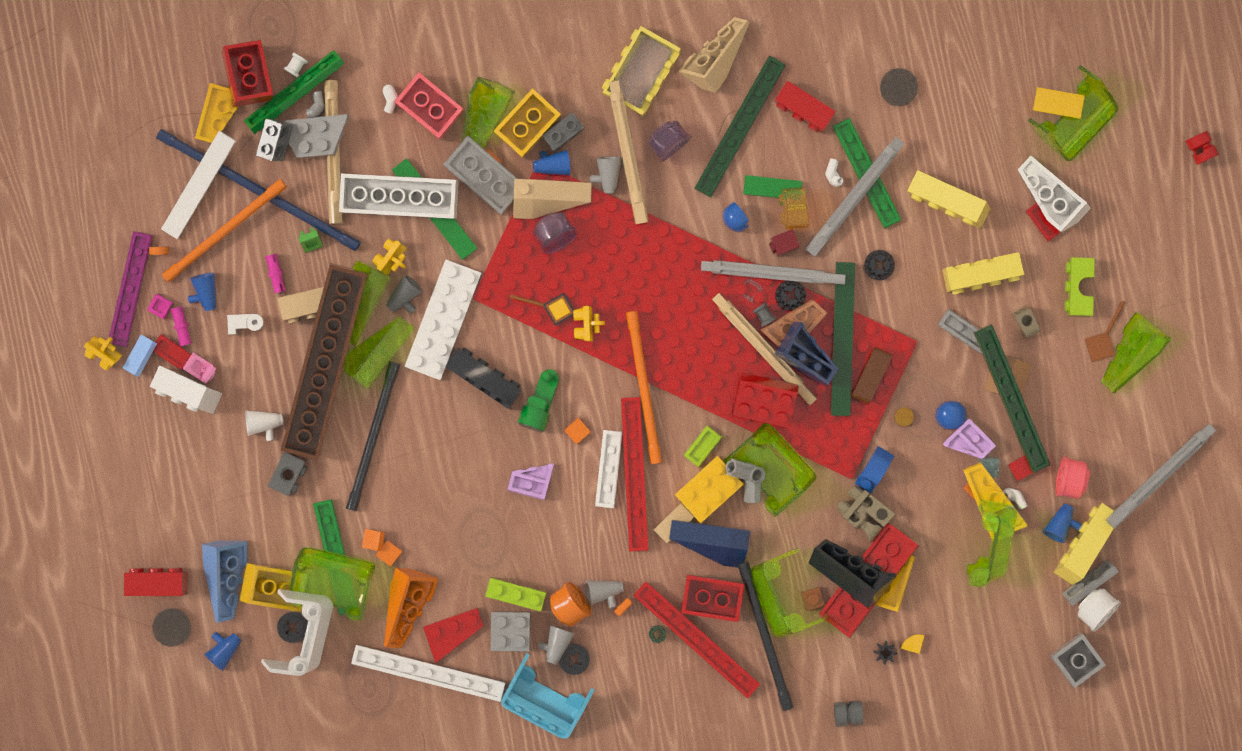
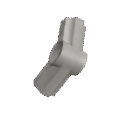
M731 459L725 467L726 474L744 479V501L747 503L760 502L761 482L765 478L764 469L751 462L746 463Z

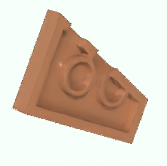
M810 300L760 331L779 347L793 322H802L805 329L810 333L827 312L814 300Z

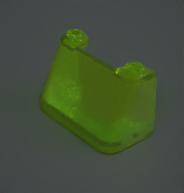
M768 423L762 424L723 460L726 465L731 459L746 463L751 462L764 469L765 478L761 482V489L768 496L765 500L766 509L775 517L800 497L816 480V474L813 469L775 428Z
M980 499L978 509L982 512L981 524L985 530L993 532L989 556H979L974 564H967L966 576L968 584L976 587L988 585L1005 575L1017 519V512L1012 505Z
M304 547L300 550L294 562L289 591L325 595L332 601L333 606L346 609L345 614L349 619L362 621L372 585L375 565L369 561ZM290 603V604H293V605L296 606V607H302V606H303V604Z

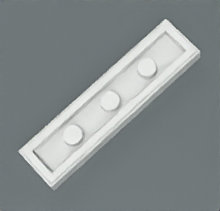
M603 430L595 502L597 507L614 508L622 432Z

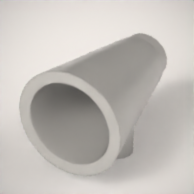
M597 157L600 175H591L590 182L602 183L604 193H615L622 157Z
M585 581L586 596L590 606L607 599L609 609L617 607L615 596L624 592L622 582Z
M550 626L548 644L540 642L538 645L539 649L547 651L546 662L557 665L572 640L574 633Z

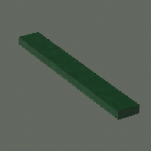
M769 55L697 182L695 190L710 198L712 197L786 64Z
M836 262L835 274L846 276L845 284H835L832 362L838 370L832 378L831 416H850L855 263Z
M987 325L973 332L1031 472L1035 473L1051 465L993 325Z

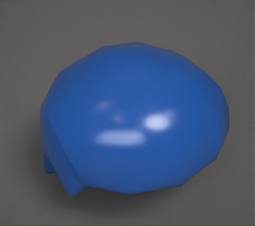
M732 202L724 209L723 220L730 230L739 233L748 228L749 225H746L748 218L735 202Z
M957 401L941 403L936 409L935 414L937 423L943 429L948 430L960 428L965 423L967 417L965 407Z

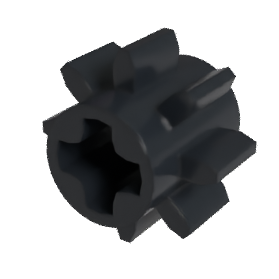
M886 640L884 645L877 643L879 648L873 651V653L878 654L876 661L883 659L884 665H886L887 660L894 662L892 657L898 654L892 650L895 645L888 646ZM885 647H887V650L890 651V654H887L886 658H884V655L880 654L881 651H884Z

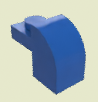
M877 446L854 484L871 493L884 476L894 455Z

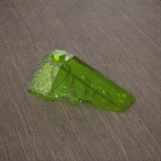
M356 261L352 269L367 272L368 275L350 343L355 346L391 279L389 276L359 261Z

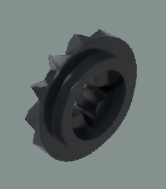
M875 250L866 257L864 268L867 275L872 279L885 280L892 275L895 261L892 255L885 250ZM874 258L879 262L886 259L883 264L885 271L881 268L873 270L877 265Z
M784 281L776 289V302L782 309L793 311L804 304L806 299L805 288L799 282ZM795 288L794 296L798 300L790 299L786 303L787 295L783 291L791 292Z
M288 612L279 619L277 631L284 641L295 643L305 637L308 623L301 614ZM286 621L292 624L298 621L296 629L299 633L295 631L286 633L289 629Z
M570 644L562 655L559 664L568 674H580L589 665V653L581 645ZM579 652L578 660L581 665L573 663L569 666L571 659L567 654L575 656Z

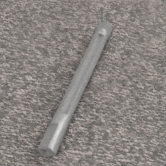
M894 137L890 144L885 147L805 248L815 257L818 255L905 143L899 138Z
M718 260L713 262L702 261L701 264L702 271H712L713 274L823 284L824 282L845 284L846 276L825 273V271Z
M1208 424L1201 431H1198L1106 519V522L1113 529H1116L1197 452L1216 430Z

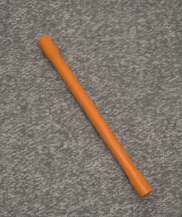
M277 180L263 194L189 254L161 274L168 283L171 282L185 268L264 204L285 190L287 186L283 180Z
M637 311L626 312L649 444L651 464L661 463L662 458L657 439L639 331Z

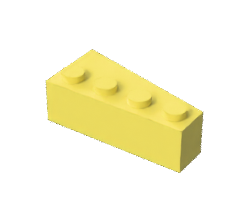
M918 170L908 189L911 199L920 203L924 201L932 209H940L946 215L952 218L957 217L962 222L981 229L991 209L987 201Z
M1019 252L974 263L961 264L955 267L951 266L942 270L947 292H952L953 295L964 293L963 289L971 287V291L982 289L983 284L989 283L990 287L1000 285L1001 280L1008 279L1009 282L1020 280L1019 276L1024 275Z
M1103 503L1091 509L1088 514L1090 518L1081 525L1080 533L1072 540L1069 550L1062 556L1059 565L1053 573L1071 585L1084 578L1113 531V528L1106 522V519L1114 510Z

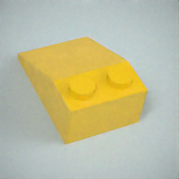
M247 563L240 601L248 604L301 612L302 604L286 602L278 594V589L305 593L308 574Z

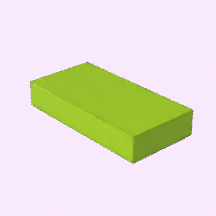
M706 426L684 454V457L699 467L722 437Z

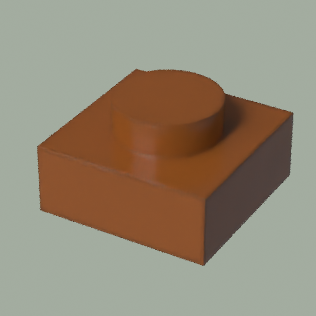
M819 587L801 592L806 611L825 605Z

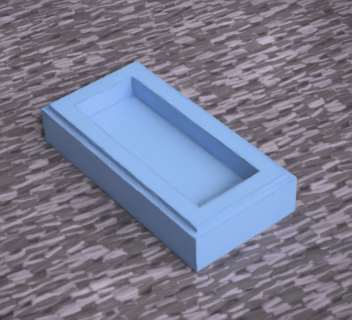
M140 335L123 369L139 377L157 343Z

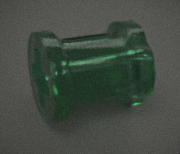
M655 625L650 628L649 637L651 641L660 643L665 640L666 632L662 626ZM657 629H660V633L663 634V636L658 637V639H654L655 637L652 634V632H656Z

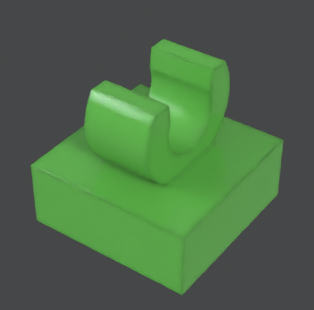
M313 227L310 228V233L304 234L301 231V236L298 237L305 253L323 247L322 241Z

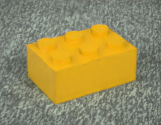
M532 88L497 126L494 133L523 159L542 139V135L549 131L561 118V114Z
M718 456L674 494L700 523L743 485L738 478L726 474V465Z

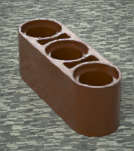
M874 347L851 397L869 405L892 358V354Z

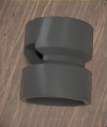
M861 700L850 701L849 704L834 702L836 727H846L848 723H851L852 726L863 725Z

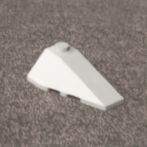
M1032 156L1018 169L1044 216L1060 232L1078 223L1091 209L1087 202Z

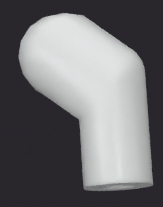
M388 84L383 88V94L387 101L384 111L392 114L396 106L394 101L398 98L395 88Z

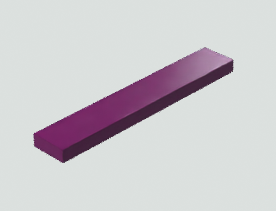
M133 231L109 337L113 338L111 344L123 347L128 346L148 260L149 247H151L153 238L152 235Z

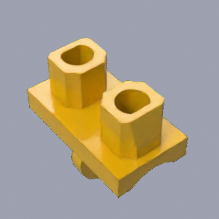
M387 239L383 248L388 250V253L385 257L378 253L372 260L377 269L388 276L391 270L395 272L399 266L403 269L406 267L402 262L406 257L403 253L407 247L397 240Z
M583 306V309L573 311L574 321L584 320V328H574V337L589 342L593 341V326L594 333H600V326L605 325V321H599V314H594V321H592V307Z
M93 336L84 345L86 348L84 355L92 360L96 356L101 358L102 360L99 365L104 370H108L122 357L116 351V347L111 344L113 342L111 337L105 340L102 337L97 338Z

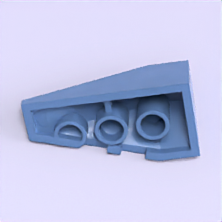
M217 540L202 544L203 566L215 621L219 623L234 619L239 598L237 591L239 583L242 584L243 581L241 574L243 566L247 564V541Z

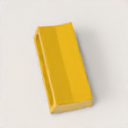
M1037 87L1033 110L1081 118L1085 96Z

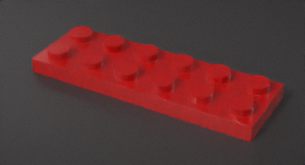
M887 523L862 557L864 562L872 566L876 564L882 567V571L888 574L892 572L897 576L919 545L890 523ZM839 587L819 615L847 637L851 638L876 603L868 609Z

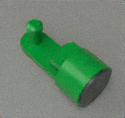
M548 369L541 373L534 396L529 397L526 406L523 405L517 421L520 426L541 433L545 431L550 417L548 412L559 383V375L556 371Z

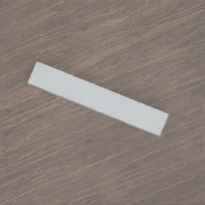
M221 131L217 133L161 229L179 239L232 150L236 140Z

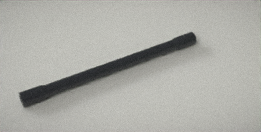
M389 361L384 385L346 509L357 512L362 488L401 364Z
M748 561L741 562L737 566L747 591L775 681L778 698L782 710H790L794 707L785 685L758 598Z

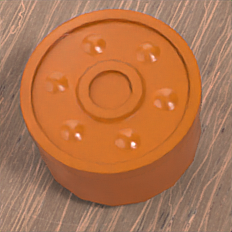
M566 582L563 587L550 596L551 610L563 624L574 626L592 614L591 606L585 595L572 582Z

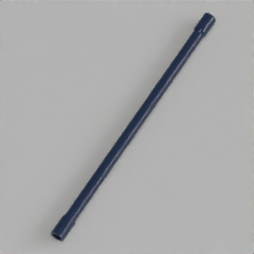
M163 129L156 136V139L174 147L198 162H201L205 155ZM222 165L218 171L219 174L258 196L267 190L225 165ZM276 196L269 200L270 203L336 239L356 252L361 243L359 240L337 230L283 198Z

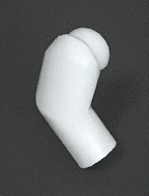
M830 158L825 176L832 186H841L843 178L836 171L839 161Z
M1005 488L1003 490L1010 501L1016 502L1019 510L1028 506L1021 491L1012 488Z

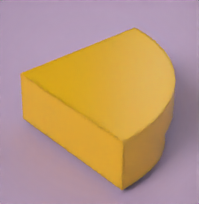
M916 634L910 636L902 643L901 649L920 654L925 635Z

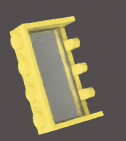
M640 26L639 30H634L630 38L632 40L630 46L626 45L621 53L623 58L620 63H615L611 71L613 75L610 80L606 79L602 89L604 90L603 95L610 98L609 82L619 80L626 108L644 117L679 57L681 48Z

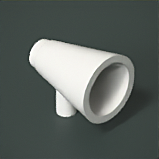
M245 411L248 436L266 431V440H274L273 428L283 425L282 414Z

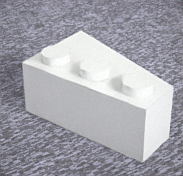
M162 366L158 367L150 387L156 389V394L162 397L169 395L172 397L171 401L180 405L184 402L188 404L186 408L195 412L200 409L213 414L222 396L221 392L210 389Z

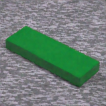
M745 175L743 195L800 201L802 181Z

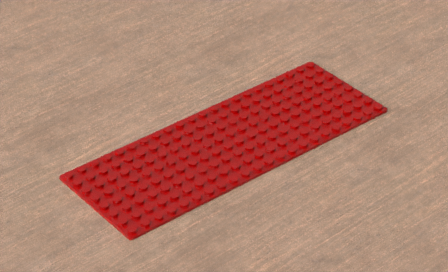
M534 171L529 178L532 180L581 182L568 175L540 174L538 172L534 173ZM592 186L590 203L535 219L513 218L512 214L473 295L475 301L637 377L626 312L637 311L648 383L851 479L854 477L916 347L917 342L914 339L854 311L851 395L874 347L892 354V358L869 405L851 397L850 416H831L832 380L829 385H820L788 364L804 381L803 384L817 398L809 405L799 393L797 394L789 428L733 416L742 372L784 382L785 380L726 318L712 299L720 293L727 301L729 300L771 347L777 351L778 346L760 331L766 326L761 327L762 323L752 311L767 302V308L772 316L776 317V320L790 313L791 311L782 309L775 298L776 289L784 280L713 274L712 271H702V261L713 262L718 260L754 263L647 213L649 222L635 224L632 205ZM795 288L791 292L783 291L787 295L786 303L790 299L798 300L794 296ZM805 288L806 299L804 304L814 300L827 312L809 334L815 338L819 347L832 360L834 301ZM564 293L574 310L583 309V306L592 307V321H594V314H599V321H605V325L600 326V333H594L593 326V341L587 342L582 339H576L574 337V328H584V320L574 321L573 315L555 326L544 307L511 299L509 295L547 303Z

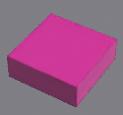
M155 294L147 311L165 320L173 302Z

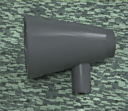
M404 274L386 306L393 312L404 307L412 314L416 307L410 301L421 294L423 289L411 277Z

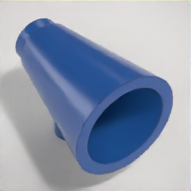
M567 150L550 156L547 155L546 151H541L539 153L541 159L532 162L534 173L570 176V160Z
M205 273L191 277L190 280L197 295L188 296L189 303L201 302L205 311L216 309L215 273Z
M1064 503L1044 527L1042 533L1054 541L1065 543L1069 527L1071 526L1079 530L1082 524L1072 519L1074 508Z
M215 632L212 638L218 644L204 655L223 672L238 648L241 639L234 633L224 639L218 632Z

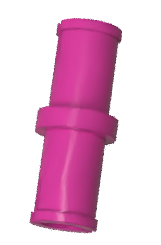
M277 254L265 256L269 269L268 277H271L274 294L286 291L282 277L284 273L280 269Z
M183 306L171 309L175 323L173 327L177 331L180 346L192 344L188 331L189 323H186Z

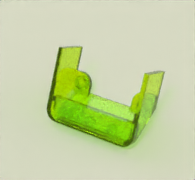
M1081 65L1078 69L1084 76V79L1077 86V94L1085 96L1081 118L1061 116L1055 124L1049 120L1038 124L1031 118L1028 120L1037 135L1066 161H1072L1118 111V104L1101 78Z
M799 547L750 568L764 616L772 634L779 638L800 632L829 618L828 615H824L806 623L803 616L798 613L786 616L771 581L781 574L782 567L779 560L800 551Z

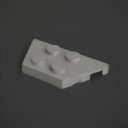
M344 114L284 121L293 124L289 145L296 157L308 158L336 155L339 141L343 137V130L346 122L350 119V115Z

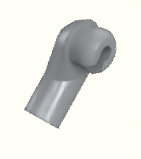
M322 91L312 93L314 104L306 111L308 118L319 117L324 111L325 104Z

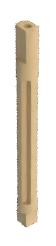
M337 80L324 81L326 116L338 115ZM339 146L336 155L327 156L329 224H342V212H339L341 184Z
M619 80L609 82L611 90L610 99L635 224L649 222L623 91L621 92Z
M718 293L712 300L717 304L719 310L785 382L798 385V393L811 405L817 398L803 384L804 381L784 360L774 355L776 351L729 300L727 301Z

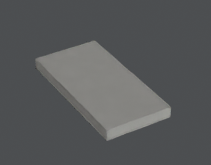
M467 136L443 166L502 215L514 201V179L518 178Z

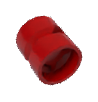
M1208 130L1185 141L1189 151L1194 152L1192 157L1196 165L1219 155L1216 146L1211 144L1212 138Z

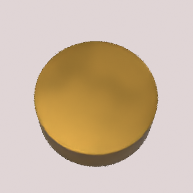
M906 407L898 409L894 415L896 424L901 427L909 426L914 419L913 412Z

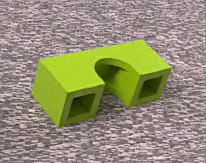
M1071 257L1069 262H1066L1065 272L1068 273V281H1065V292H1068V300H1065L1064 310L1067 312V316H1093L1094 296H1084L1081 294L1079 283L1084 278H1094L1095 258Z
M491 577L485 597L542 611L547 592Z

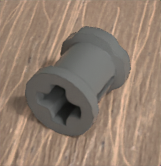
M767 302L752 311L762 323L761 327L776 320V317L772 316L767 308Z

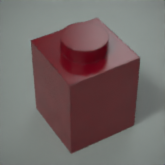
M793 229L771 237V242L769 243L772 253H776L777 257L800 247Z

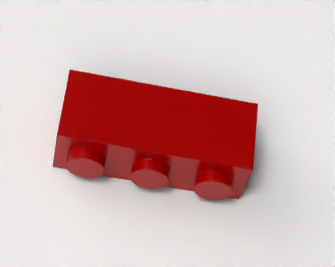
M788 80L774 101L777 103L776 107L783 112H786V110L791 112L795 120L799 122L805 121L809 124L808 128L816 133L824 131L836 112Z

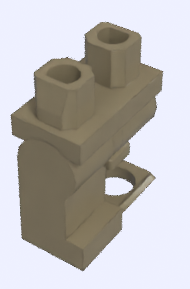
M853 486L848 494L855 499L854 503L850 506L842 499L836 508L843 514L842 517L854 528H861L865 531L868 540L872 542L882 528L879 525L869 523L867 517L871 516L884 527L895 513L866 490L862 491L860 488Z

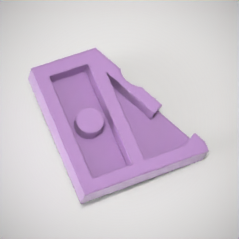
M970 419L943 443L945 447L980 459H984L996 447Z
M554 464L512 471L507 491L545 500Z

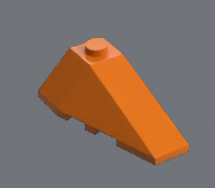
M409 568L395 569L389 592L384 641L386 648H401L413 629L412 624L417 616L421 617L423 606L427 601L430 602L434 595L438 582L437 577Z

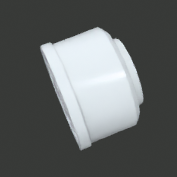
M1104 588L1095 589L1079 605L1078 617L1090 627V630L1095 632L1114 614L1121 602L1116 600Z

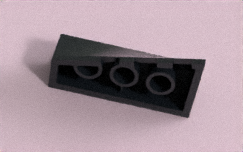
M465 347L462 350L457 348L445 367L510 410L522 392L519 389L521 385L512 379L510 382L504 379L505 374L495 368L494 371L487 367L489 363L479 358L477 361L471 357L473 353Z
M827 539L814 548L809 560L811 566L868 609L881 598L896 578V574L892 572L888 574L881 570L882 567L876 564L872 566L864 562L863 557L859 555L853 556L848 553L847 549Z

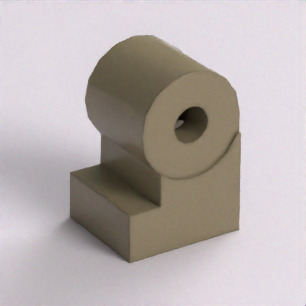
M1025 306L1011 314L1026 339L1040 332L1037 321L1029 307Z

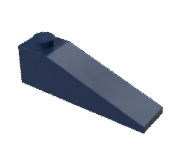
M671 520L669 534L670 540L723 566L738 568L737 564L745 561L750 538L749 530Z

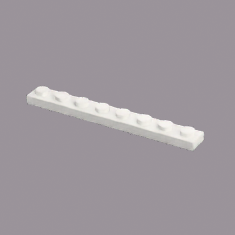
M356 645L351 663L501 702L505 682Z

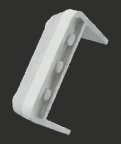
M278 589V594L286 602L303 604L302 615L308 620V625L300 656L294 657L290 662L262 659L261 663L271 673L301 676L316 669L320 664L333 603L325 595Z

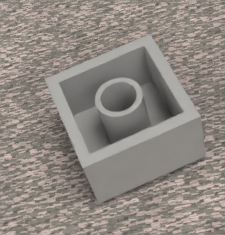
M492 611L491 651H530L531 612Z
M1082 633L1077 634L1049 655L1069 684L1074 688L1106 666Z

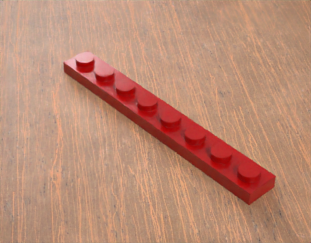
M640 397L621 398L629 552L648 551Z
M645 581L633 596L747 699L760 686L759 682L649 583Z

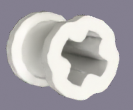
M293 52L290 63L283 69L298 78L299 71L308 61Z

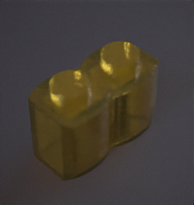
M805 187L782 189L783 194H779L780 206H784V213H781V224H785L786 229L808 228Z

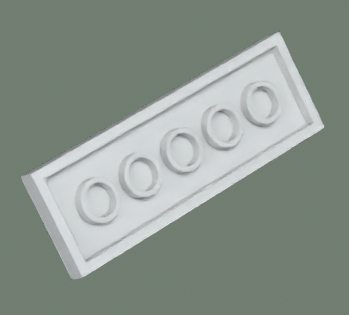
M445 260L405 367L441 380L482 273Z

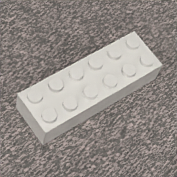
M341 174L339 212L457 219L459 180Z

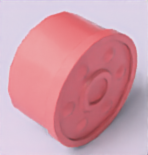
M1063 456L1057 473L1056 496L1079 499L1082 494H1085L1090 476V470L1087 468L1086 462L1068 459V457Z

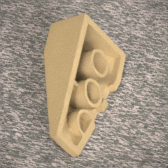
M734 17L717 32L718 36L715 39L704 43V48L698 54L693 53L679 70L680 74L701 89L716 93L727 78L749 26V21Z
M514 179L513 218L535 219L591 202V183Z

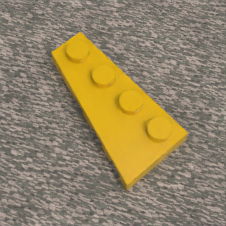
M981 462L963 469L992 540L1028 526Z

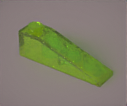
M477 77L468 95V107L461 143L469 136L484 149L513 98L515 91L499 82Z
M1138 312L1133 315L1124 327L1122 341L1120 344H1117L1115 349L1117 353L1114 360L1110 361L1101 382L1114 394L1160 355L1172 339Z
M401 317L396 318L349 351L342 370L364 387L370 389L415 328Z

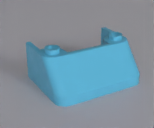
M526 653L501 700V704L505 709L559 738L566 739L570 736L583 714L594 689H590L586 698L579 693H572L568 698L534 680L536 677L534 670L525 665L530 656Z

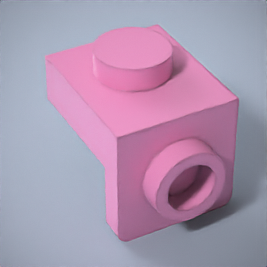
M192 353L183 369L206 384L214 377L216 367L197 354Z

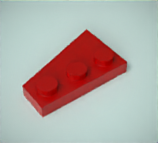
M478 608L423 627L435 663L484 626Z

